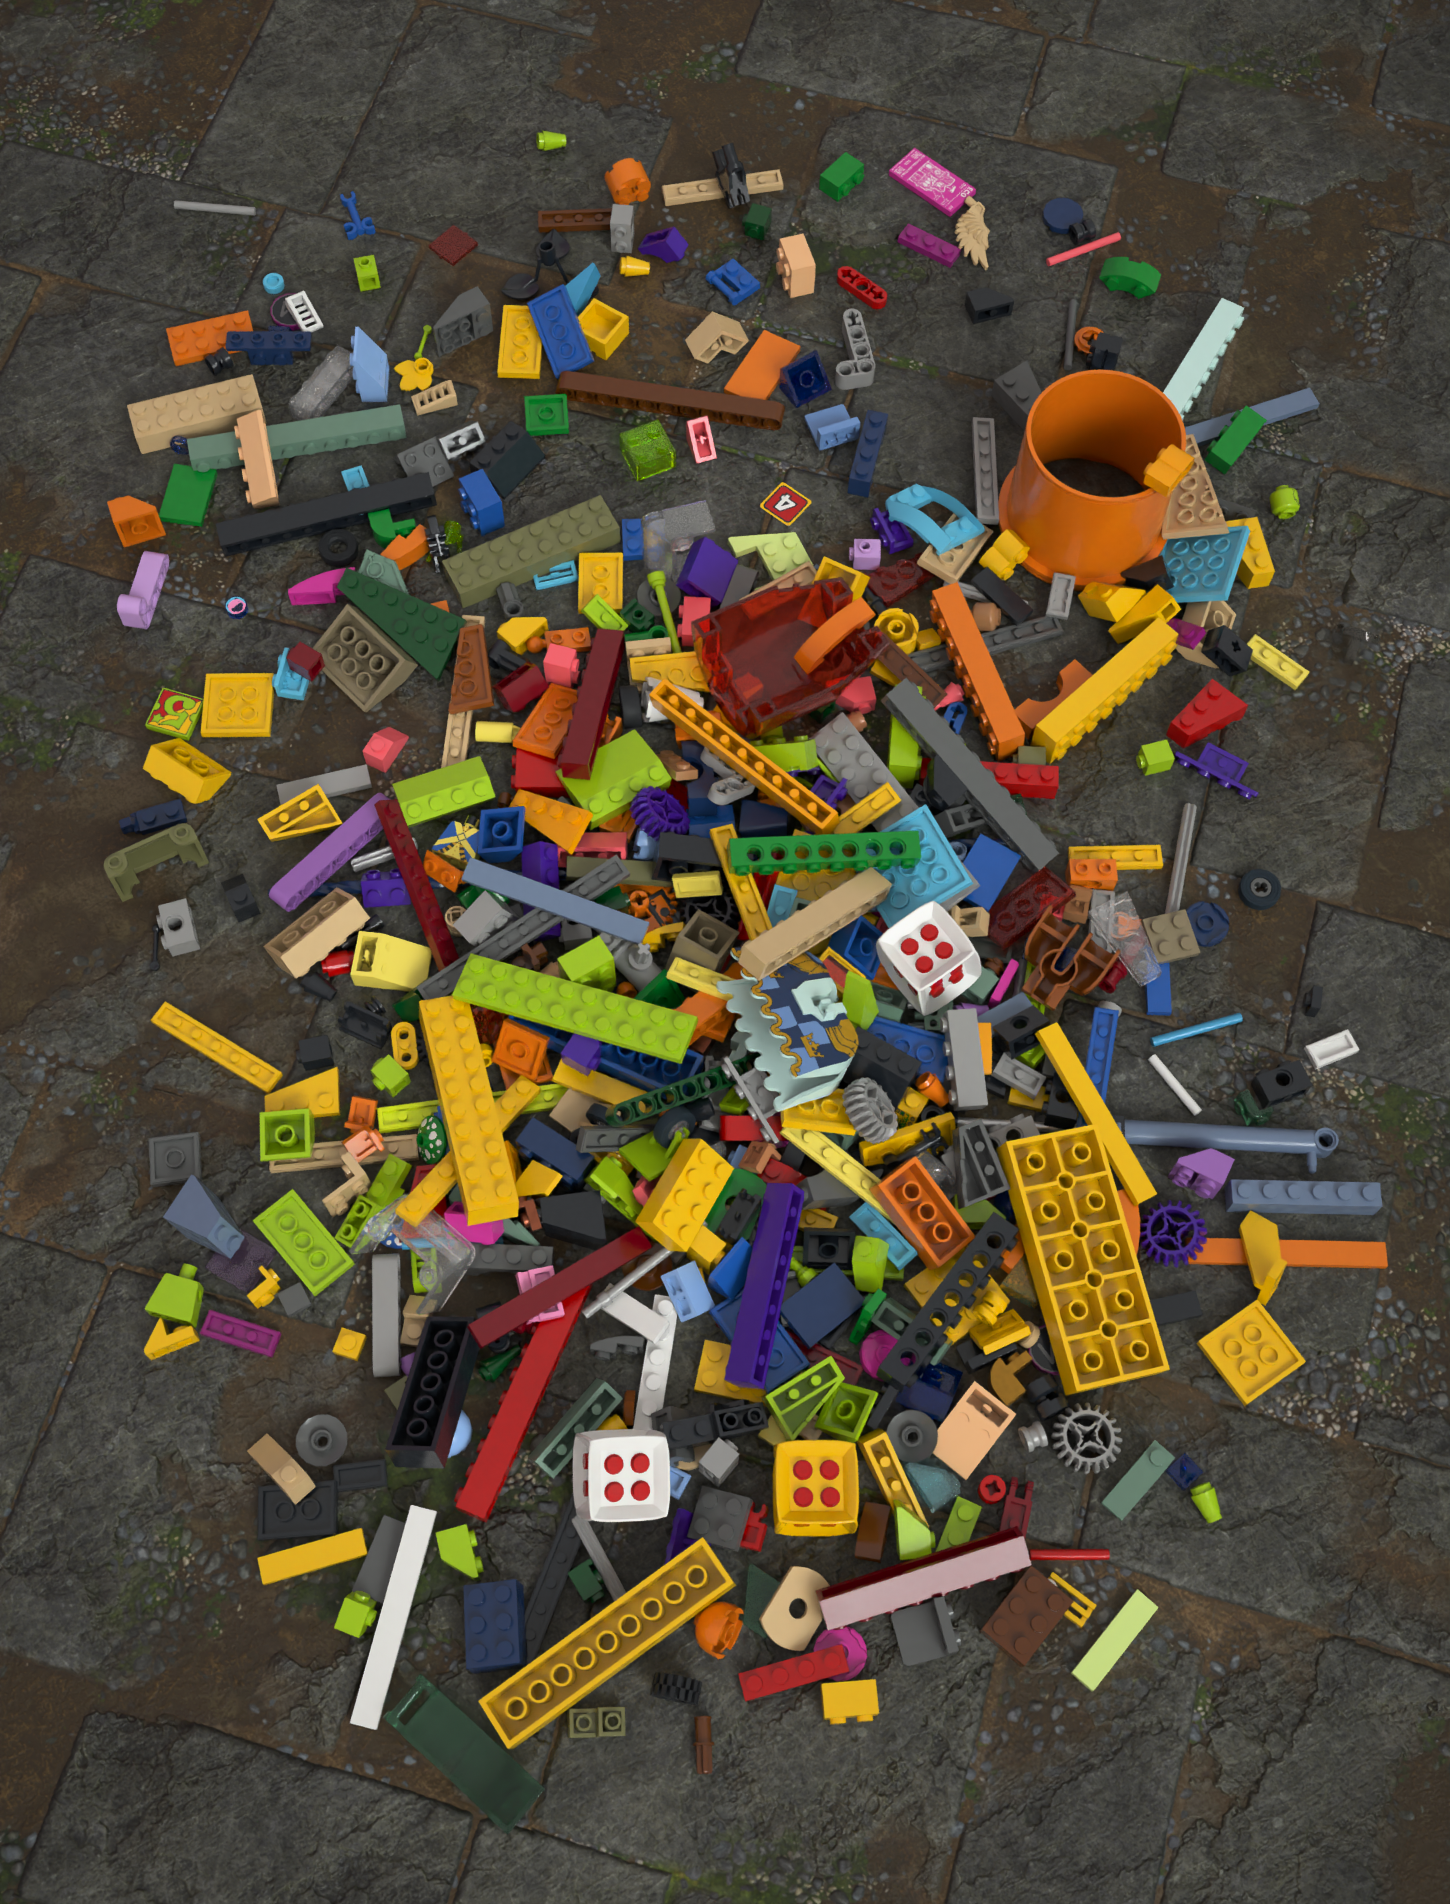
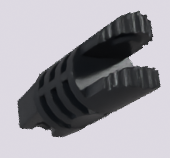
M436 515L427 516L429 528L424 529L429 545L434 572L438 573L440 572V565L437 556L445 555L447 559L451 557L446 540L444 525L438 526Z

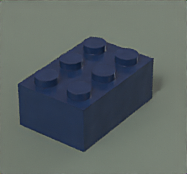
M532 1117L516 1139L521 1162L528 1166L534 1160L560 1173L563 1176L559 1181L561 1183L560 1186L569 1193H573V1191L581 1193L583 1191V1187L586 1185L584 1179L596 1166L595 1158L592 1154L578 1152L576 1144Z
M517 1579L464 1585L466 1669L474 1674L520 1669L527 1666L523 1584Z

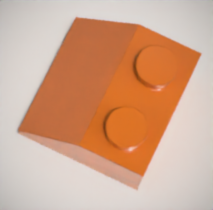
M129 495L107 501L113 523L123 547L166 535L155 506Z

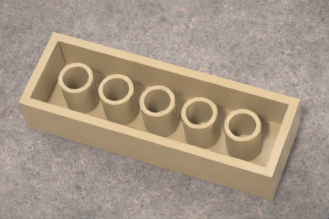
M253 374L127 405L141 454L185 444L187 439L233 432L235 431L234 426L238 425L237 418L256 410H261L265 419Z

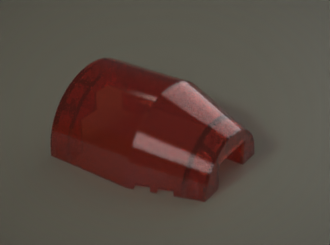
M842 577L817 580L812 585L800 586L799 583H795L790 588L778 589V586H773L691 622L694 649L707 686L723 715L742 736L754 739L835 702L888 648L889 641L878 626L869 630L861 627L860 629L855 628L823 657L825 660L809 674H806L794 659L801 646L818 628L841 609L852 603L853 592Z

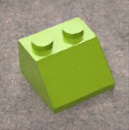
M309 1108L260 1112L261 1162L309 1158L312 1156L315 1142L314 1115Z

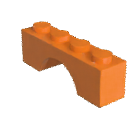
M1074 659L1059 672L1056 682L1059 695L1056 698L1046 702H1038L1028 698L1015 709L1025 737L1028 740L1033 737L1036 725L1092 676L1077 660Z

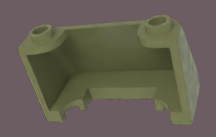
M182 823L109 855L104 861V869L122 902L133 898L132 888L135 884L140 883L136 873L176 855H180L183 863L193 861L199 868L209 864V861L194 829L190 825Z

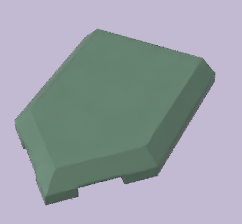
M367 549L360 569L357 572L409 595L396 561Z

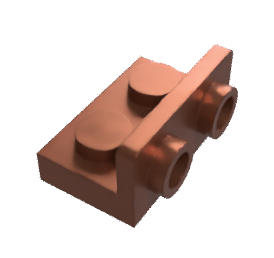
M526 1196L518 1198L519 1210L523 1209L524 1212L520 1214L524 1228H528L529 1232L540 1230L542 1226L534 1200H527Z

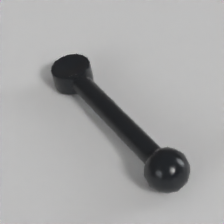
M154 924L152 926V931L154 932L153 961L150 963V968L152 971H158L160 969V964L157 962L158 940L161 929L158 924Z

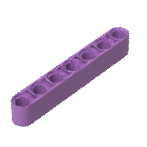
M382 793L374 795L271 888L269 898L288 912L294 910L383 830L374 804L379 800L391 799Z

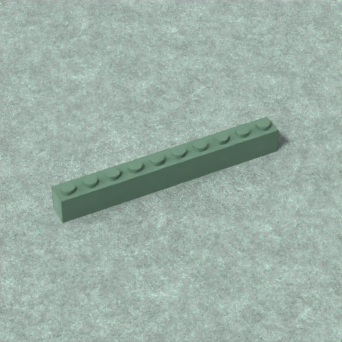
M400 404L266 426L272 460L406 438ZM235 431L187 439L193 471L207 472L209 469H226L245 465L244 460L240 461L238 447H242L241 440L236 439Z

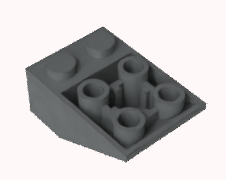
M478 286L460 294L434 325L433 332L439 357L493 331L490 303Z

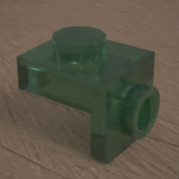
M1248 1089L1240 1092L1234 1100L1235 1110L1239 1116L1242 1115L1247 1126L1254 1123L1256 1126L1268 1122L1270 1115L1274 1111L1272 1106L1259 1111Z

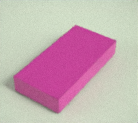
M1013 959L1010 960L990 998L988 1007L994 1008L1000 1004L1016 974L1019 962Z

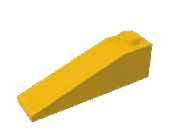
M877 1428L859 1437L857 1443L888 1506H891L893 1516V1500H900L926 1522L929 1528L887 1433Z

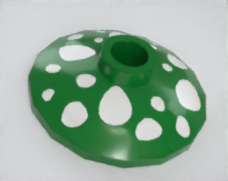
M426 1116L422 1120L416 1138L419 1154L427 1164H437L440 1162L445 1154L447 1145L445 1127L437 1116Z

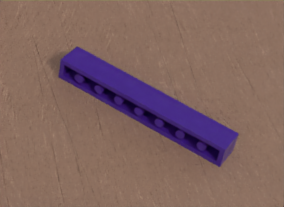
M767 1183L763 1196L761 1214L758 1219L752 1255L747 1269V1278L742 1292V1301L736 1319L735 1333L731 1342L728 1364L725 1369L724 1380L737 1387L764 1389L804 1201L805 1191L792 1183Z

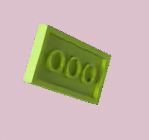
M293 1189L253 1220L254 1224L314 1296L318 1295L355 1265L353 1260Z

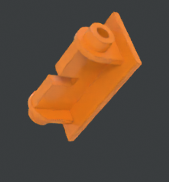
M429 850L426 851L423 866L428 876L454 893L459 884H466V882L461 880L464 871H460L449 864L440 855H436Z

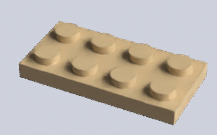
M953 513L944 526L960 518ZM984 526V533L939 556L936 554L937 549L930 543L917 564L950 584L958 582L990 539L993 530Z

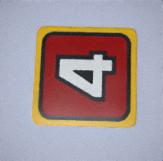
M782 482L760 504V508L785 525L790 526L811 504V500Z

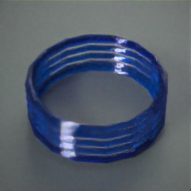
M174 436L170 442L171 448L179 454H189L188 444L186 443L187 439L182 436ZM175 442L181 443L185 445L187 448H182L178 446Z

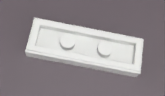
M609 1283V1285L605 1289V1292L614 1285ZM621 1292L612 1299L613 1303L608 1307L604 1308L603 1306L601 1308L653 1344L658 1342L670 1325L668 1320L625 1292Z

